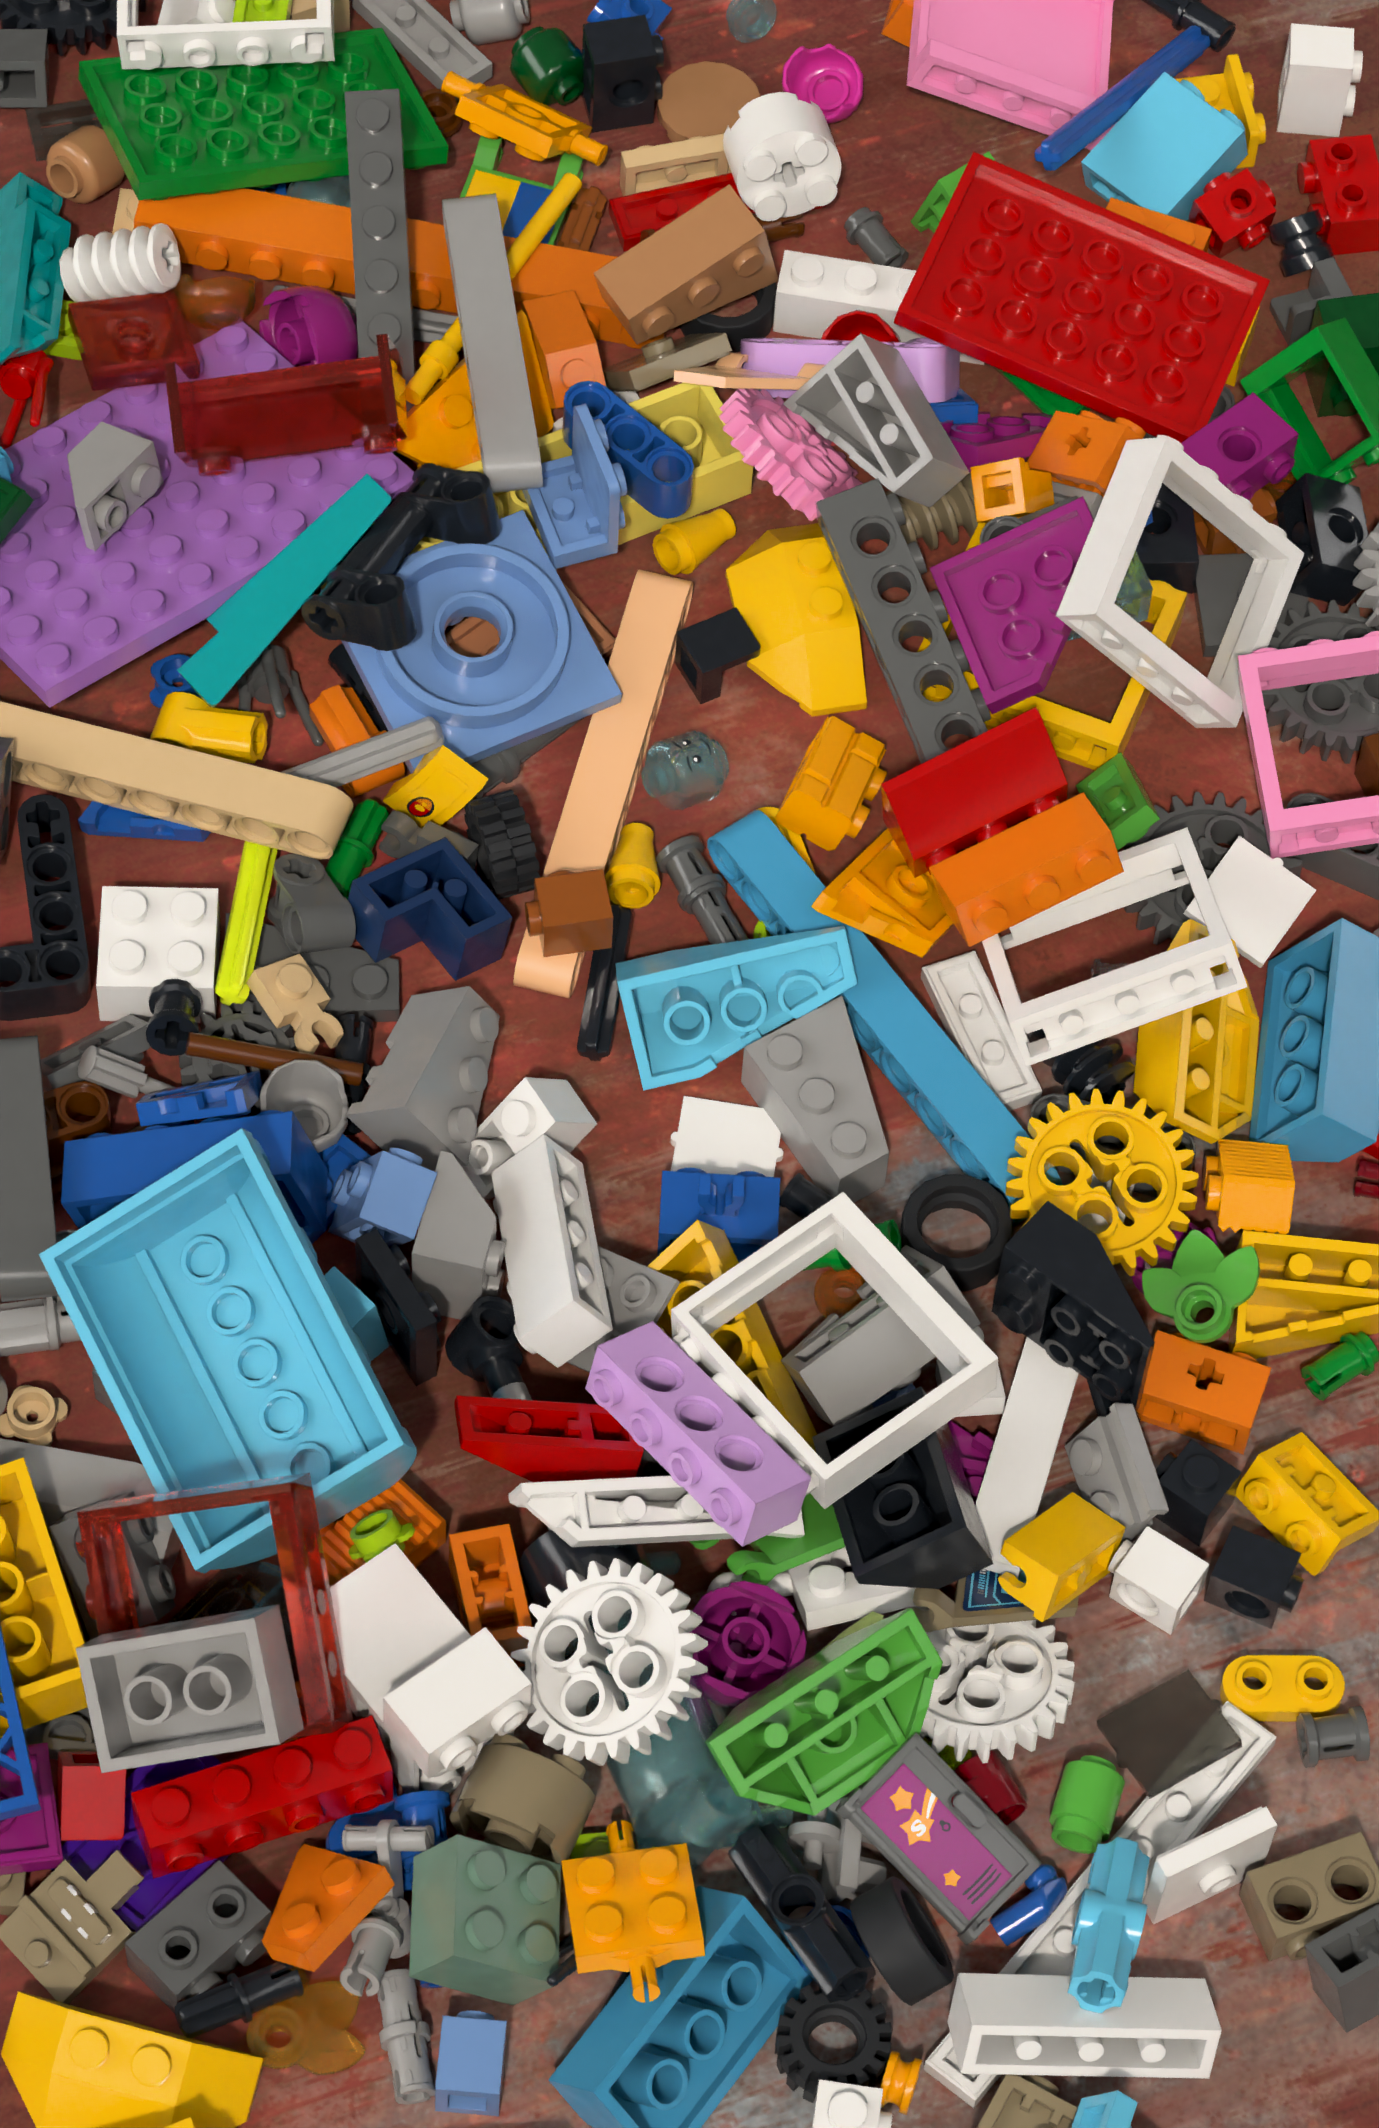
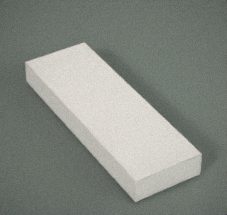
M972 951L922 967L921 980L950 1040L1008 1111L1035 1103L1042 1096L1040 1084L1031 1066L1025 1067L1007 1016L976 952Z

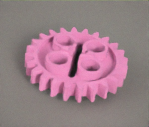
M737 389L720 407L722 413L719 415V418L725 423L722 429L734 438L730 444L744 456L743 462L757 469V478L762 481H768L772 485L773 493L776 496L781 495L793 510L797 509L804 512L808 520L812 522L817 518V501L863 484L855 478L858 472L845 460V454L834 450L830 445L832 441L825 439L816 431L814 426L783 405L784 401L781 397L778 396L774 400L766 389H762L760 392L757 389Z

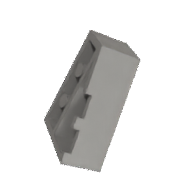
M860 333L783 403L793 413L800 415L814 426L816 431L825 439L834 442L850 455L849 458L875 479L879 478L880 483L891 492L924 506L931 507L970 473L898 349Z
M470 986L411 995L386 1041L388 1048L391 1050L382 1065L371 1068L366 1077L370 1085L369 1090L362 1102L351 1104L346 1116L383 1151L388 1152L389 1148L393 1147L412 1152L423 1159L422 1167L432 1171L436 1169L441 1151L453 1153L462 1167L467 1166L472 1146L471 1142L474 1140L477 1132V1119L483 1091L488 1082V1069L494 1041L499 1032L500 1015Z
M842 995L744 1047L741 1083L760 1108H764L780 1130L782 1140L817 1187L834 1198L844 1192L855 1203L885 1186L889 1150Z
M907 1245L901 1249V1254L972 1330L981 1324L942 1264ZM867 1281L856 1290L862 1299L858 1305L841 1318L837 1314H830L781 1360L817 1416L832 1427L873 1409L872 1403L888 1391L901 1390L913 1383L921 1374L920 1368L936 1357Z

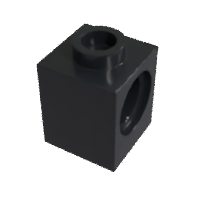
M1233 1525L1211 1574L1204 1601L1272 1629L1280 1609L1292 1612L1305 1579L1295 1575L1301 1553Z

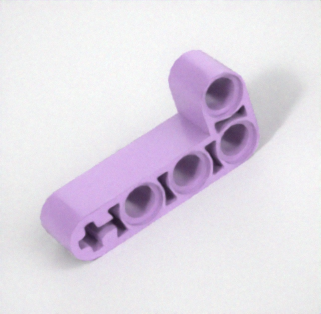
M916 338L907 342L880 341L898 349L929 403L944 402L957 396L960 375L959 351L929 338ZM741 339V354L748 355V363L744 362L741 369L797 376L805 363L826 365L853 340ZM766 389L772 398H777L778 396L790 398L797 391L792 389Z

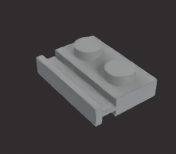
M1114 1403L1109 1407L1111 1413L1106 1417H1097L1065 1445L1081 1497L1126 1527L1119 1547L1126 1539L1132 1542L1142 1534L1147 1526L1150 1527L1153 1524L1152 1518L1157 1514L1164 1515L1169 1511L1134 1405L1126 1403Z

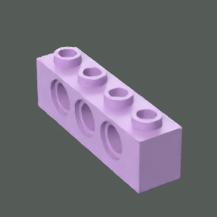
M651 1321L597 1346L585 1389L592 1395L596 1403L605 1408L631 1434L634 1441L643 1447L671 1475L673 1480L683 1487L711 1515L715 1523L723 1527L742 1547L797 1521L811 1477L660 1327Z

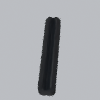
M611 904L613 914L612 948L593 950L577 1042L578 1054L588 1057L591 1061H601L603 1057H608L611 1053L620 1000L615 963L623 962L627 959L633 923L631 910L621 908L619 904Z

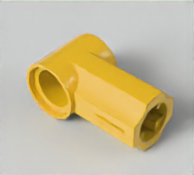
M172 692L167 694L163 701L150 739L238 762L255 763L256 760L263 759L267 748L268 723L264 713L212 708L203 699L193 694Z

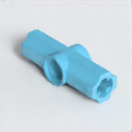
M1116 1837L1109 1843L1097 1845L1091 1862L1087 1882L1089 1883L1088 1889H1084L1071 1944L1076 1945L1068 1993L1077 1999L1080 2008L1101 2014L1108 2008L1121 2007L1128 1988L1131 1960H1134L1147 1912V1904L1142 1903L1150 1857L1142 1853L1138 1842Z

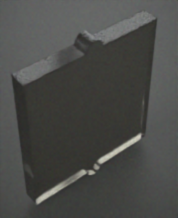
M1189 1669L1096 1721L1098 1729L1117 1753L1116 1760L1120 1768H1127L1149 1799L1243 1747L1240 1737L1222 1715L1221 1702L1217 1699H1210Z

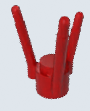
M43 350L10 358L0 365L1 389L8 397L14 399L0 438V446L4 450L10 447L29 397L33 396L30 425L38 427L41 423L48 376L54 366L53 360L48 358Z

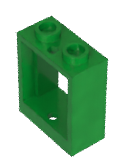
M1346 317L1317 326L1240 380L1248 396L1254 392L1299 433L1294 453L1295 464L1291 470L1296 481L1305 473L1349 484L1357 478L1353 469L1363 462L1366 463L1367 467L1379 463V375ZM1325 357H1327L1371 434L1370 437L1334 461H1332L1288 384Z

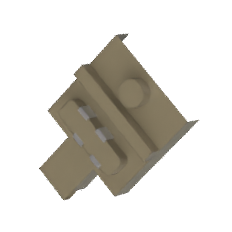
M116 1850L87 1881L69 1864L71 1860L65 1859L30 1895H25L17 1903L19 1907L0 1925V1939L57 2002L69 2005L125 1947V1942L136 1933L132 1932L111 1910H118L140 1888L138 1884L145 1878L120 1850Z

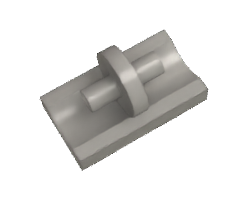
M848 1794L815 1816L807 1815V1821L796 1822L788 1828V1844L792 1848L804 1852V1868L818 1870L817 1881L821 1884L830 1905H837L845 1898L854 1899L886 1880L887 1867L884 1862L860 1856L861 1842L872 1843L848 1818L843 1819L835 1810L840 1801Z

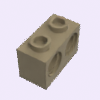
M1362 1832L1246 1872L1239 1896L1269 1962L1286 1955L1289 1956L1290 1960L1306 1958L1305 1944L1379 1904V1868ZM1336 1884L1350 1885L1358 1891L1361 1898L1357 1900L1343 1899L1334 1892L1332 1886ZM1279 1904L1293 1905L1301 1911L1304 1918L1296 1921L1287 1920L1277 1913L1275 1906Z

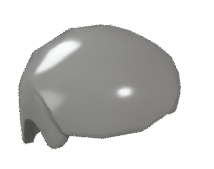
M294 1059L275 1068L262 1086L260 1092V1112L267 1110L293 1111L318 1153L337 1144L348 1125L346 1113L349 1110L343 1079L338 1072L318 1060Z

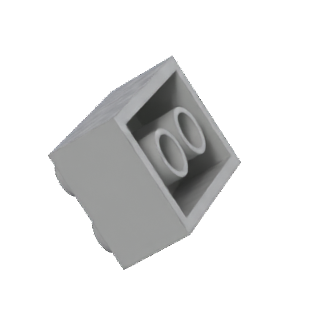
M279 1604L102 1634L76 1648L101 1773L277 1745L304 1729Z

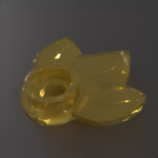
M294 1966L292 1971L297 1969L302 1981L304 1994L263 2009L253 2017L248 2026L246 2037L250 2054L265 2058L263 2066L270 2069H286L297 2064L316 2075H332L349 2069L357 2064L365 2055V2048L362 2043L346 2031L356 2016L360 1996L349 1993L343 1988L340 1981H326L309 1985L304 1969ZM277 2031L285 2032L291 2038L290 2042L281 2048L272 2047L267 2042V2039L272 2033Z

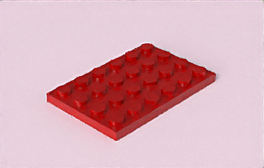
M973 152L898 308L893 323L1111 418L1121 417L1137 424L1146 433L1155 437L1157 435H1165L1182 443L1208 424L1270 280Z

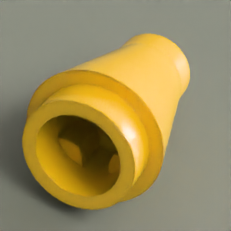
M718 508L707 514L664 524L660 529V533L653 539L655 557L661 567L672 575L679 573L690 574L721 545L734 538L736 534L735 523L727 511Z
M630 823L621 828L619 842L605 874L610 899L615 904H619L624 908L637 909L647 906L658 893L661 886L653 845L654 833L645 824Z

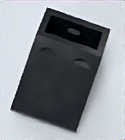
M1047 1201L1004 1246L991 1312L997 1315L1002 1324L1009 1330L1018 1334H1024L1044 1348L1054 1362L1063 1367L1072 1368L1092 1382L1102 1396L1111 1401L1133 1404L1136 1411L1140 1407L1155 1342L1097 1235Z

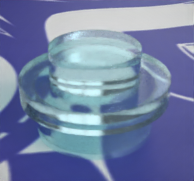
M732 0L726 12V20L731 34L743 43H751L761 39L770 31L776 20V5L772 0Z

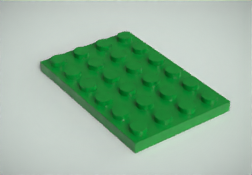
M383 28L334 33L335 61H318L308 64L294 62L269 63L257 66L244 64L208 66L204 68L169 67L142 70L122 69L120 57L79 61L78 79L138 200H164L172 196L197 193L215 194L222 190L247 187L266 188L273 184L297 181L316 182L324 178L349 175L344 93L346 91L399 89L402 105L405 168L421 169L430 165L447 164L449 145Z

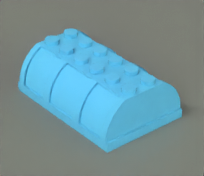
M243 1128L39 1254L195 1571L204 1574L210 1570L227 1569L256 1562L293 1547L392 1487L409 1470L417 1455L414 1442L406 1428L401 1426L370 1366V1357L356 1332L352 1331L317 1262V1254L306 1232L298 1225L269 1169V1160L262 1146L253 1138L251 1132Z

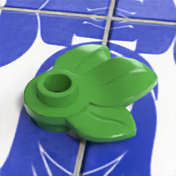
M1191 1230L1177 1251L1172 1269L1151 1268L1143 1271L1142 1286L1144 1297L1155 1312L1173 1318L1177 1329L1188 1340L1196 1343L1215 1341L1223 1336L1231 1326L1234 1309L1253 1295L1258 1285L1260 1273L1259 1258L1252 1246L1238 1249L1225 1257L1216 1244L1198 1230ZM1206 1307L1214 1308V1314L1210 1320L1205 1323L1196 1322V1315L1201 1309Z

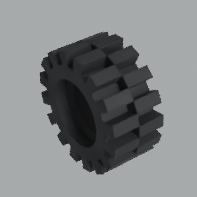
M508 790L469 801L464 806L466 812L464 814L465 822L468 826L466 831L468 839L479 844L476 869L479 876H482V881L498 900L534 890V878L540 877L538 870H540L539 861L535 857V852L537 851L535 843L531 840L530 833L532 832L529 823L525 821V812L523 807H520L517 795H514L513 790Z
M809 1984L800 1989L797 2001L791 1997L786 2003L784 2015H780L778 2022L775 2054H778L776 2065L779 2073L786 2072V2084L793 2092L800 2086L804 2089L803 2099L813 2103L817 2095L819 2080L874 2088L876 2080H882L892 2045L890 2043L892 2028L891 2022H885L886 2010L881 2002L875 2007L871 2004L873 1997L871 1992L865 1989L860 1995H856L848 2001L840 2000L830 2004L820 1988L813 1992ZM828 2022H837L847 2026L855 2034L858 2042V2049L854 2056L840 2064H829L818 2059L811 2051L808 2042L811 2032L816 2027Z

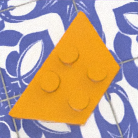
M519 310L516 311L537 438L546 435L553 428L554 420L528 319L525 313ZM465 358L452 369L446 378L440 380L428 392L419 405H414L378 441L391 452L396 451L418 462L417 468L424 463H433L444 468L458 469L481 460Z
M888 828L821 892L811 906L823 915L921 958L954 926L941 904L932 876L929 872H926L914 878Z

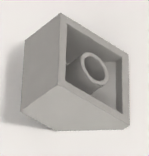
M441 1151L435 1169L437 1176L424 1209L412 1250V1283L418 1293L426 1290L431 1295L441 1316L461 1320L479 1298L484 1296L500 1298L505 1270L501 1269L505 1242L496 1240V1216L453 1153Z

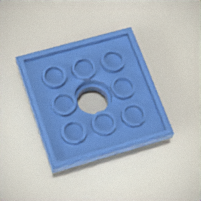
M524 510L501 518V531L489 543L457 544L443 541L410 554L405 558L393 575L400 577L404 581L417 627V634L409 644L399 649L381 651L370 646L342 641L388 731L427 716L433 717L442 728L445 740L443 745L468 764L621 703L622 693ZM464 617H477L488 621L498 630L500 641L493 651L484 656L466 657L455 652L449 646L444 634L447 626L459 623ZM425 754L405 761L411 774Z

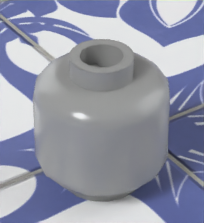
M528 0L450 1V13L454 27L458 31L464 30L470 42L475 45H486L515 39L520 35L523 24L530 21Z

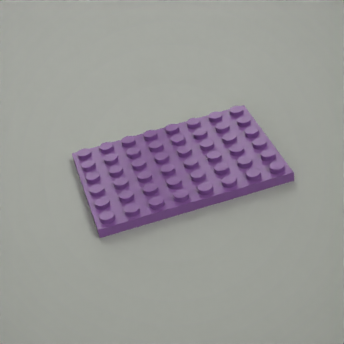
M240 319L188 349L175 354L164 361L162 368L153 367L139 376L131 378L121 386L84 404L74 412L39 429L34 434L5 449L14 466V473L10 475L12 484L25 490L34 501L0 544V659L50 708L208 618L366 474L372 477L393 498L396 494L405 492L414 482L412 480L414 471ZM102 421L153 441L164 483L152 497L148 498L123 523L119 530L114 532L94 551L86 547L75 506L67 454Z

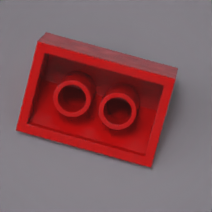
M1034 707L882 783L883 821L914 878L926 872H929L931 875L930 866L1066 801L1068 783L1037 708Z

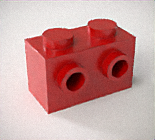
M1372 135L1309 140L1305 162H1299L1297 167V181L1300 193L1308 194L1310 201L1308 212L1319 209L1323 226L1316 234L1318 237L1322 236L1323 241L1331 245L1334 255L1379 251V162Z

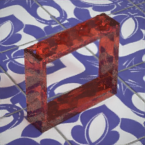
M310 1472L102 1501L77 1512L82 1540L75 1544L79 1555L85 1558L89 1578L85 1593L86 1606L90 1617L96 1620L100 1636L102 1634L139 1628L121 1521L268 1501L304 1707L300 1708L304 1729L290 1738L334 1733L353 1720Z

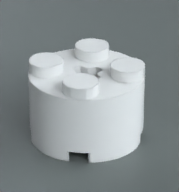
M776 92L753 99L738 111L740 118L735 122L731 130L728 125L724 133L723 148L739 195L744 203L755 211L758 218L768 222L775 221L780 217H791L805 213L816 206H825L835 199L837 195L836 185L841 174V159L825 115L817 104L812 101L809 104L798 100L797 95L793 93Z

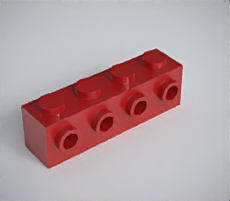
M371 1715L132 1792L134 1825L153 1879L173 1872L191 1869L198 1864L225 1855L247 1851L259 1844L293 1833L305 1832L318 1825L354 1813L367 1812L379 1805L393 1801V1769L374 1718Z

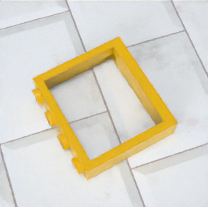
M978 523L965 551L980 545L981 531L987 523ZM1126 572L1114 603L1128 615L1155 624L1152 634L1171 648L1182 623L1187 593L1173 588L1164 581L1150 580ZM946 609L948 621L942 623V626L948 638L953 623ZM923 639L918 652L929 647L931 644L929 640ZM967 671L963 672L970 691L979 688L974 674ZM1131 677L1111 723L1039 697L1031 696L995 714L990 712L991 719L985 721L984 724L988 731L1036 707L1042 717L1057 757L1096 771L1118 753H1124L1151 692ZM933 685L936 688L930 686L922 695L930 701L940 702L946 700L952 692L943 685Z

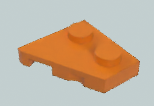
M303 1844L299 1848L263 1936L262 1943L273 1960L315 1972L395 1884L385 1866Z

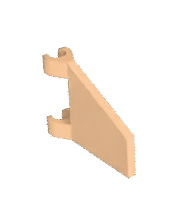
M729 352V355L720 358L716 365L674 370L673 381L732 389L799 390L825 365L807 362L803 365L797 376L741 369L744 362L748 363V355Z

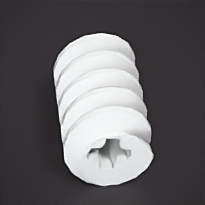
M163 223L155 224L151 227V230L145 226H138L132 232L128 229H119L114 235L106 231L100 232L95 238L88 234L81 235L77 238L74 248H66L59 260L60 275L65 290L74 302L90 304L94 301L106 302L113 298L126 299L132 295L161 294L175 288L180 281L181 275L180 254L176 238L169 226Z

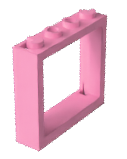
M1379 631L1370 632L1360 638L1340 641L1320 639L1310 642L1306 646L1280 650L1271 647L1261 648L1251 654L1238 656L1240 695L1269 853L1272 859L1379 843V795L1283 809L1262 691L1378 674Z

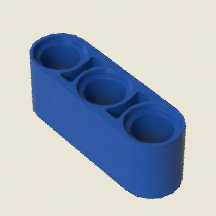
M584 381L571 386L564 397L562 433L564 442L569 448L572 449L574 406L586 404L592 419H601L604 424L609 443V450L606 453L611 464L617 462L620 464L626 480L627 495L649 513L660 518H675L685 513L690 507L692 499L694 472L692 457L604 385L598 382Z

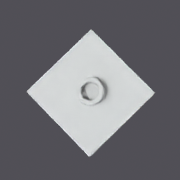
M1261 1806L1157 1856L1144 1899V1904H1147L1146 1913L1153 1925L1243 1882L1247 1871L1264 1866L1277 1828V1823L1267 1807L1262 1808Z

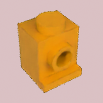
M1018 457L970 467L977 522L988 523L996 517L1005 515L1021 518L1055 504L1051 473L1030 470L1029 462H1025L1024 458Z

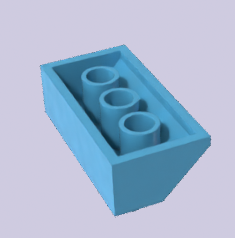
M1344 918L1337 920L1268 961L1249 1142L1288 1145L1291 1161L1340 1162L1376 1143L1379 1133V937Z
M698 1886L695 1889L704 1938L705 1956L674 1960L659 1968H655L660 1995L651 2002H649L646 1982H643L645 2002H639L634 1999L631 1976L629 1975L548 2079L580 2118L592 2128H701L777 2028L780 2015H784L786 2003L791 1997L797 2001L800 1989L808 1986L813 1980L802 1969L798 1960L745 1896Z

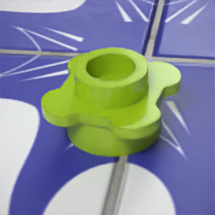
M390 1509L376 1511L360 1520L352 1528L350 1538L354 1545L349 1549L348 1554L353 1560L363 1558L365 1563H367L395 1543L403 1551L405 1548L404 1541L412 1537L415 1533V1528L411 1523L401 1525Z

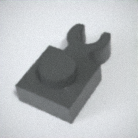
M392 811L382 824L381 829L388 834L379 844V849L388 856L400 859L446 837L475 871L479 844L466 839L460 833L450 831L431 821H428L423 828H419L411 817L399 811Z

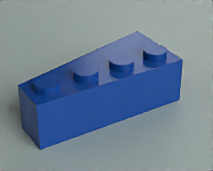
M267 1110L260 1112L257 1116L227 1120L223 1118H208L197 1124L175 1127L155 1125L138 1132L115 1135L96 1133L85 1139L65 1141L61 1204L78 1229L243 1128L251 1132L253 1138L262 1146L269 1160V1169L295 1220L304 1221V1231H326L328 1169L293 1111Z

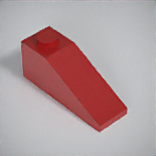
M456 1395L454 1401L460 1448L531 1482L636 1477L644 1452L643 1447L638 1445L631 1434L605 1408L598 1404Z

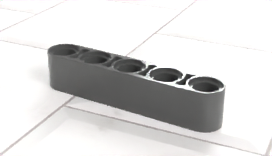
M38 1035L0 1039L1 1302L57 1297L59 1294L39 1256L40 1253L57 1243Z

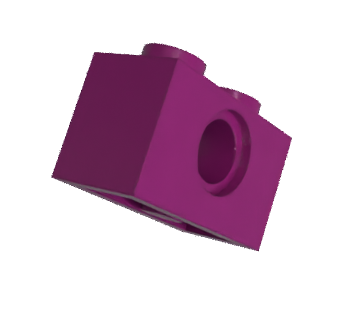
M1253 392L1181 444L1184 447L1183 451L1199 465L1208 467L1216 472L1219 476L1218 481L1230 491L1250 501L1254 493L1269 482L1272 484L1280 482L1292 470L1295 464L1294 453L1299 433Z

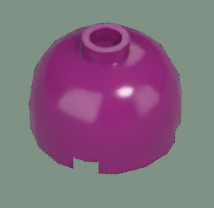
M307 285L276 290L265 298L263 306L271 304V307L269 309V318L260 320V337L320 390L325 391L334 387L352 371L358 355L357 318L339 296L331 290Z
M747 1581L733 1582L728 1587L718 1588L702 1596L692 1612L701 1616L702 1622L690 1633L696 1634L708 1641V1646L694 1653L693 1659L707 1666L708 1670L706 1673L691 1676L690 1682L702 1693V1696L718 1706L734 1709L804 1662L807 1644L804 1629L800 1632L799 1623L793 1616L795 1610L789 1601L768 1586ZM735 1611L737 1615L732 1616L731 1614Z

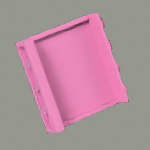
M914 0L907 86L1050 136L1108 91L1114 0ZM1115 124L1084 148L1092 150Z

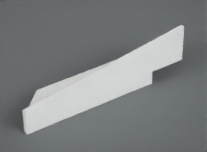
M671 1476L520 1483L508 1494L511 1504L527 1508L571 1547L734 1539L723 1527L716 1524L711 1515L683 1487L679 1486ZM800 1510L797 1521L767 1536L803 1537L805 1532L802 1511Z

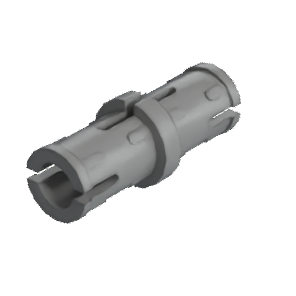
M409 1969L389 1970L383 1973L381 1986L377 1992L383 2019V2029L379 2032L381 2048L388 2052L393 2076L395 2101L399 2104L421 2103L429 2100L430 2096H435V2085L427 2054V2043L431 2040L429 2024L422 2021L417 1999L416 1983L414 1978L409 1977Z

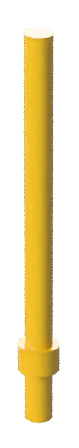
M572 173L564 174L507 250L506 254L511 281L582 188V182L576 175ZM458 317L441 340L431 342L419 359L420 368L402 390L403 397L411 404L419 405L437 380L446 378L458 363V352L463 347Z

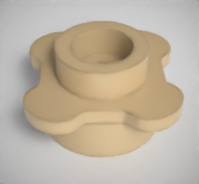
M30 1385L19 1386L13 1391L8 1401L7 1413L0 1415V1435L5 1438L15 1436L30 1444L49 1447L53 1442L52 1432L57 1423L67 1418V1405L64 1400L53 1398L42 1388ZM29 1414H36L38 1419L30 1422L27 1420V1416Z

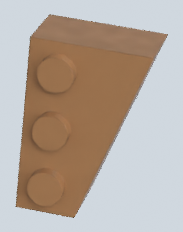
M730 184L594 272L603 300L636 344L659 336L668 330L779 280L765 230Z

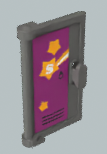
M916 1732L902 1744L861 1788L852 1790L840 1801L835 1809L843 1819L848 1818L958 1932V1938L965 1945L978 1938L990 1924L988 1919L1042 1864L1030 1849ZM955 1794H957L953 1799V1807L951 1804V1799Z

